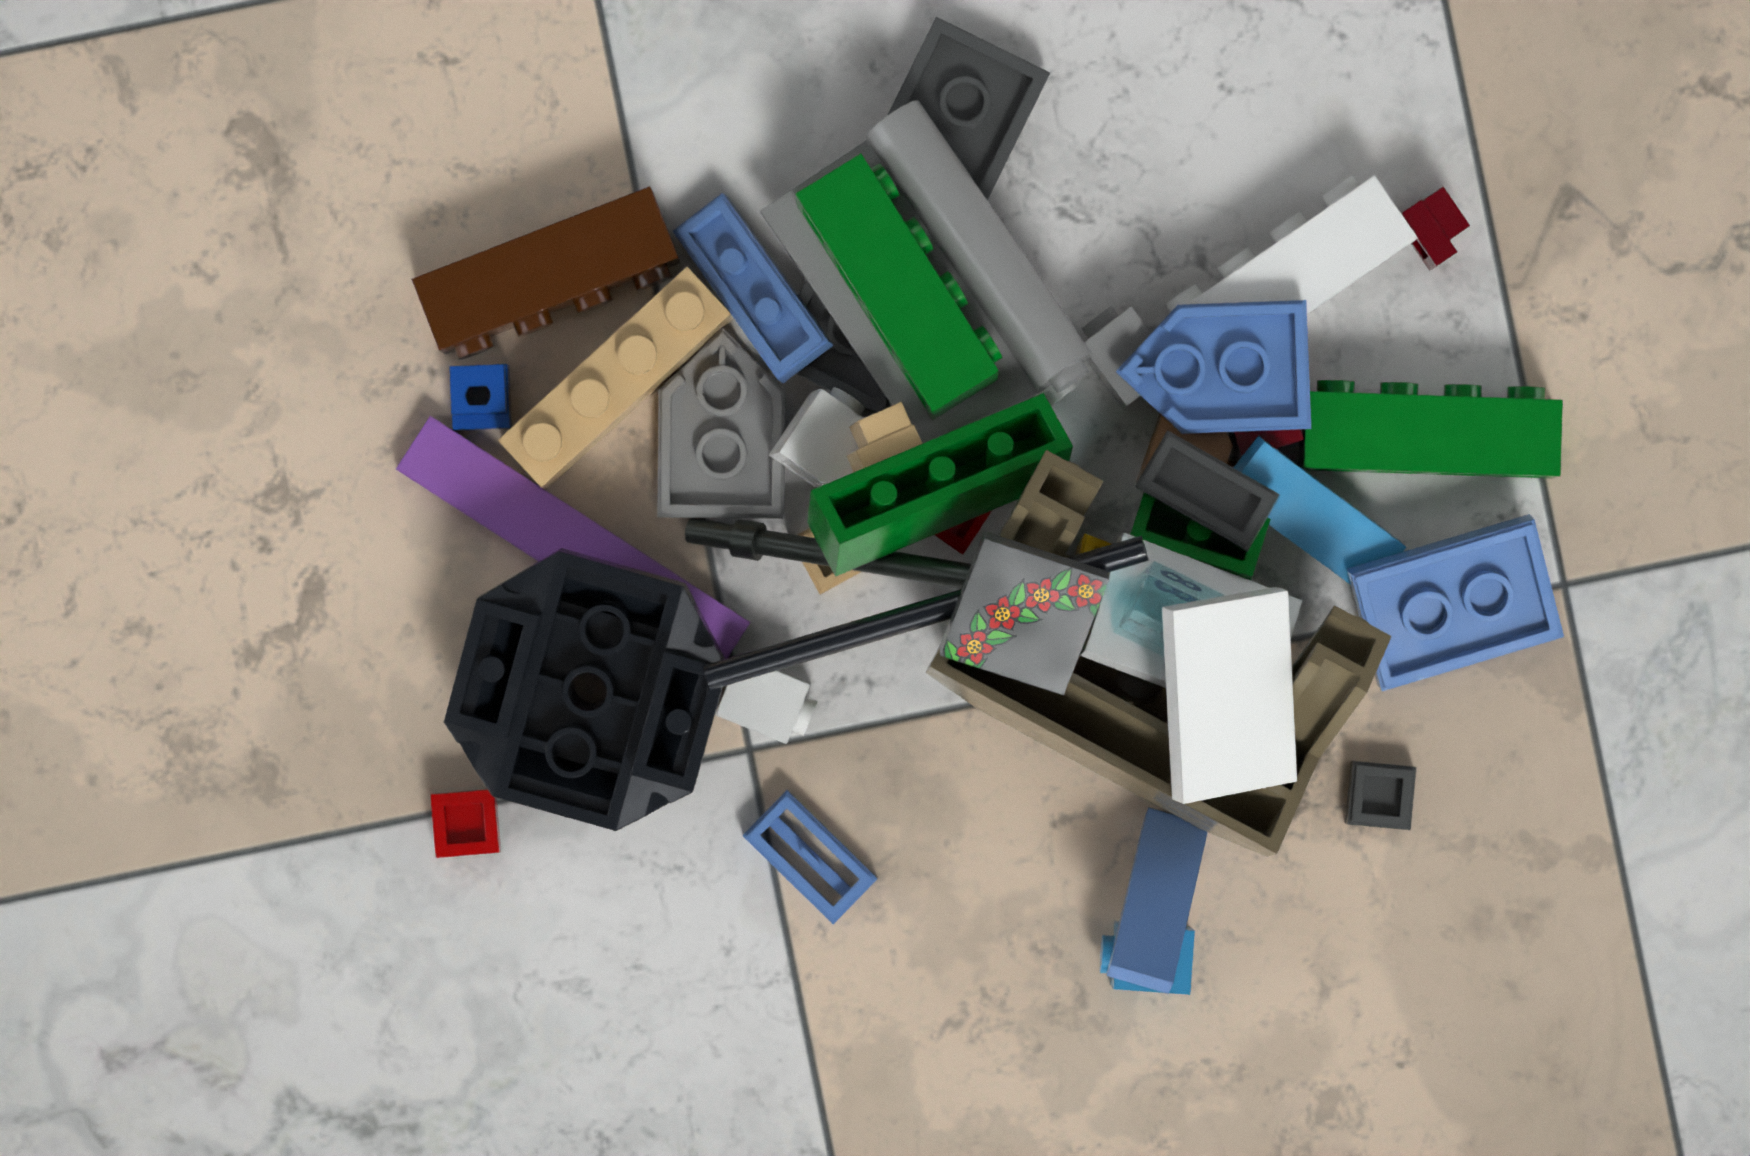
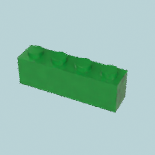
M860 153L795 193L796 204L933 421L996 382L999 370L994 363L1002 359V355L985 327L981 325L973 330L960 309L966 306L968 301L951 273L947 271L939 276L930 263L926 254L933 251L934 248L915 217L904 222L892 203V200L900 195L887 171L880 163L870 168Z
M1317 380L1316 391H1310L1311 429H1301L1304 440L1299 441L1298 465L1305 471L1544 479L1561 476L1563 400L1546 399V388L1511 386L1507 387V398L1482 397L1481 385L1446 384L1444 385L1443 396L1418 395V383L1381 382L1379 394L1355 393V381Z
M1042 393L811 490L807 524L836 577L1018 500L1045 451L1047 450L1066 461H1070L1073 445L1045 394Z

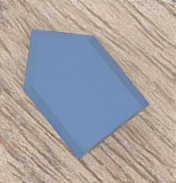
M1306 300L1177 305L1119 367L1116 373L1182 434L1311 429Z

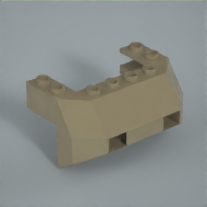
M1046 450L998 536L1066 558L1070 557L1066 552L1085 519L1084 515L1097 495L1103 480L1086 472L1077 464L1066 461ZM1334 605L1292 665L1297 782L1186 804L1172 799L1165 687L1079 655L1065 694L1061 695L940 656V645L925 673L980 711L1197 828L1268 857L1278 853L1319 758L1367 694L1392 636L1370 625L1363 618L1352 615Z

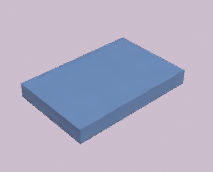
M1530 514L1347 568L1359 617L1392 636L1375 674L1377 685L1381 691L1564 637L1535 519Z

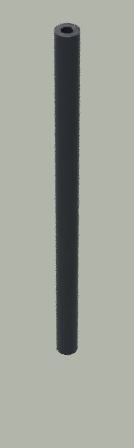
M1142 536L1067 557L1106 570L1108 573L1149 561ZM962 589L703 665L707 684L710 690L950 620Z

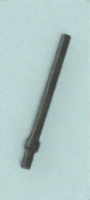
M690 518L686 525L685 540L687 543L728 549L732 557L759 561L764 555L829 566L815 538L769 531L764 523L738 519L732 525ZM895 551L853 570L962 588L971 564Z

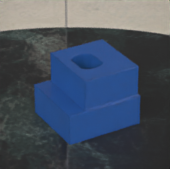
M508 364L449 366L451 414L454 431L512 428L510 368ZM487 386L490 391L488 404L469 405L466 398L468 389L470 387Z

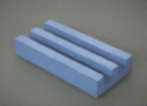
M788 790L742 835L832 924L878 879ZM786 809L859 878L852 887L779 817ZM769 826L842 896L834 906L761 835Z

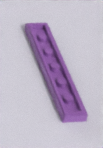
M429 416L396 470L537 561L563 548L686 583L725 659L730 656L751 623L432 416Z

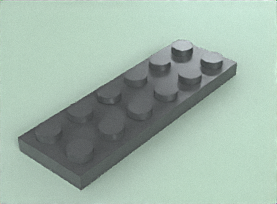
M936 17L888 115L911 101H920L988 200L1048 80L1050 72ZM805 280L799 297L831 340L833 346L799 371L797 375L829 391L836 387L854 397L869 411L877 413L884 410L888 403L887 398Z

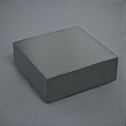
M1351 761L1345 824L1411 830L1416 767Z

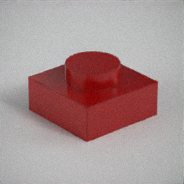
M488 789L430 794L436 858L501 852L497 798L493 797Z

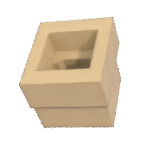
M902 402L863 418L849 426L859 449L846 457L853 472H856L923 444L915 426L911 424Z

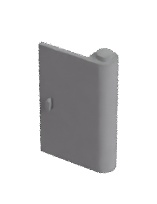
M918 100L911 101L890 113L867 133L866 141L760 210L761 215L891 406L902 402L911 424L915 426L922 443L1033 398L1050 385L1059 393L1089 372L1083 362L1092 355V352ZM860 153L870 168L880 163L887 171L900 195L892 200V203L904 222L912 217H915L934 248L933 251L926 254L930 263L939 276L947 271L951 273L968 301V304L960 309L973 330L981 325L985 327L1002 355V359L994 363L999 370L996 382L933 421L796 204L795 193Z

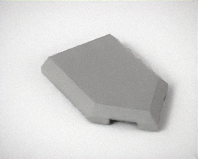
M723 327L682 369L676 372L658 390L657 517L785 518V466L770 457L769 454L785 431L786 391Z

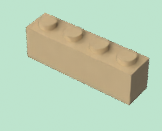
M686 267L498 441L541 488L547 490L696 354L722 327L724 328L733 320L730 312L696 275Z

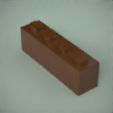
M649 186L411 280L439 351L445 355L455 351L458 359L462 360L493 348L494 344L491 337L515 328L518 337L552 325L553 320L550 314L571 305L575 306L577 314L603 306L613 301L610 290L633 282L636 290L639 291L672 278L669 267L681 262L655 195Z

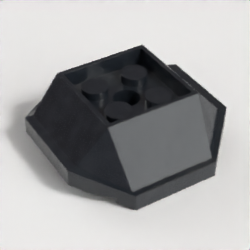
M561 548L477 598L444 724L456 742L460 743L473 768L493 797L618 831L661 807L693 793L723 688L710 690L705 678L703 665L723 660L725 657L686 583ZM582 673L596 674L606 685V698L596 703L582 700L574 689V678Z

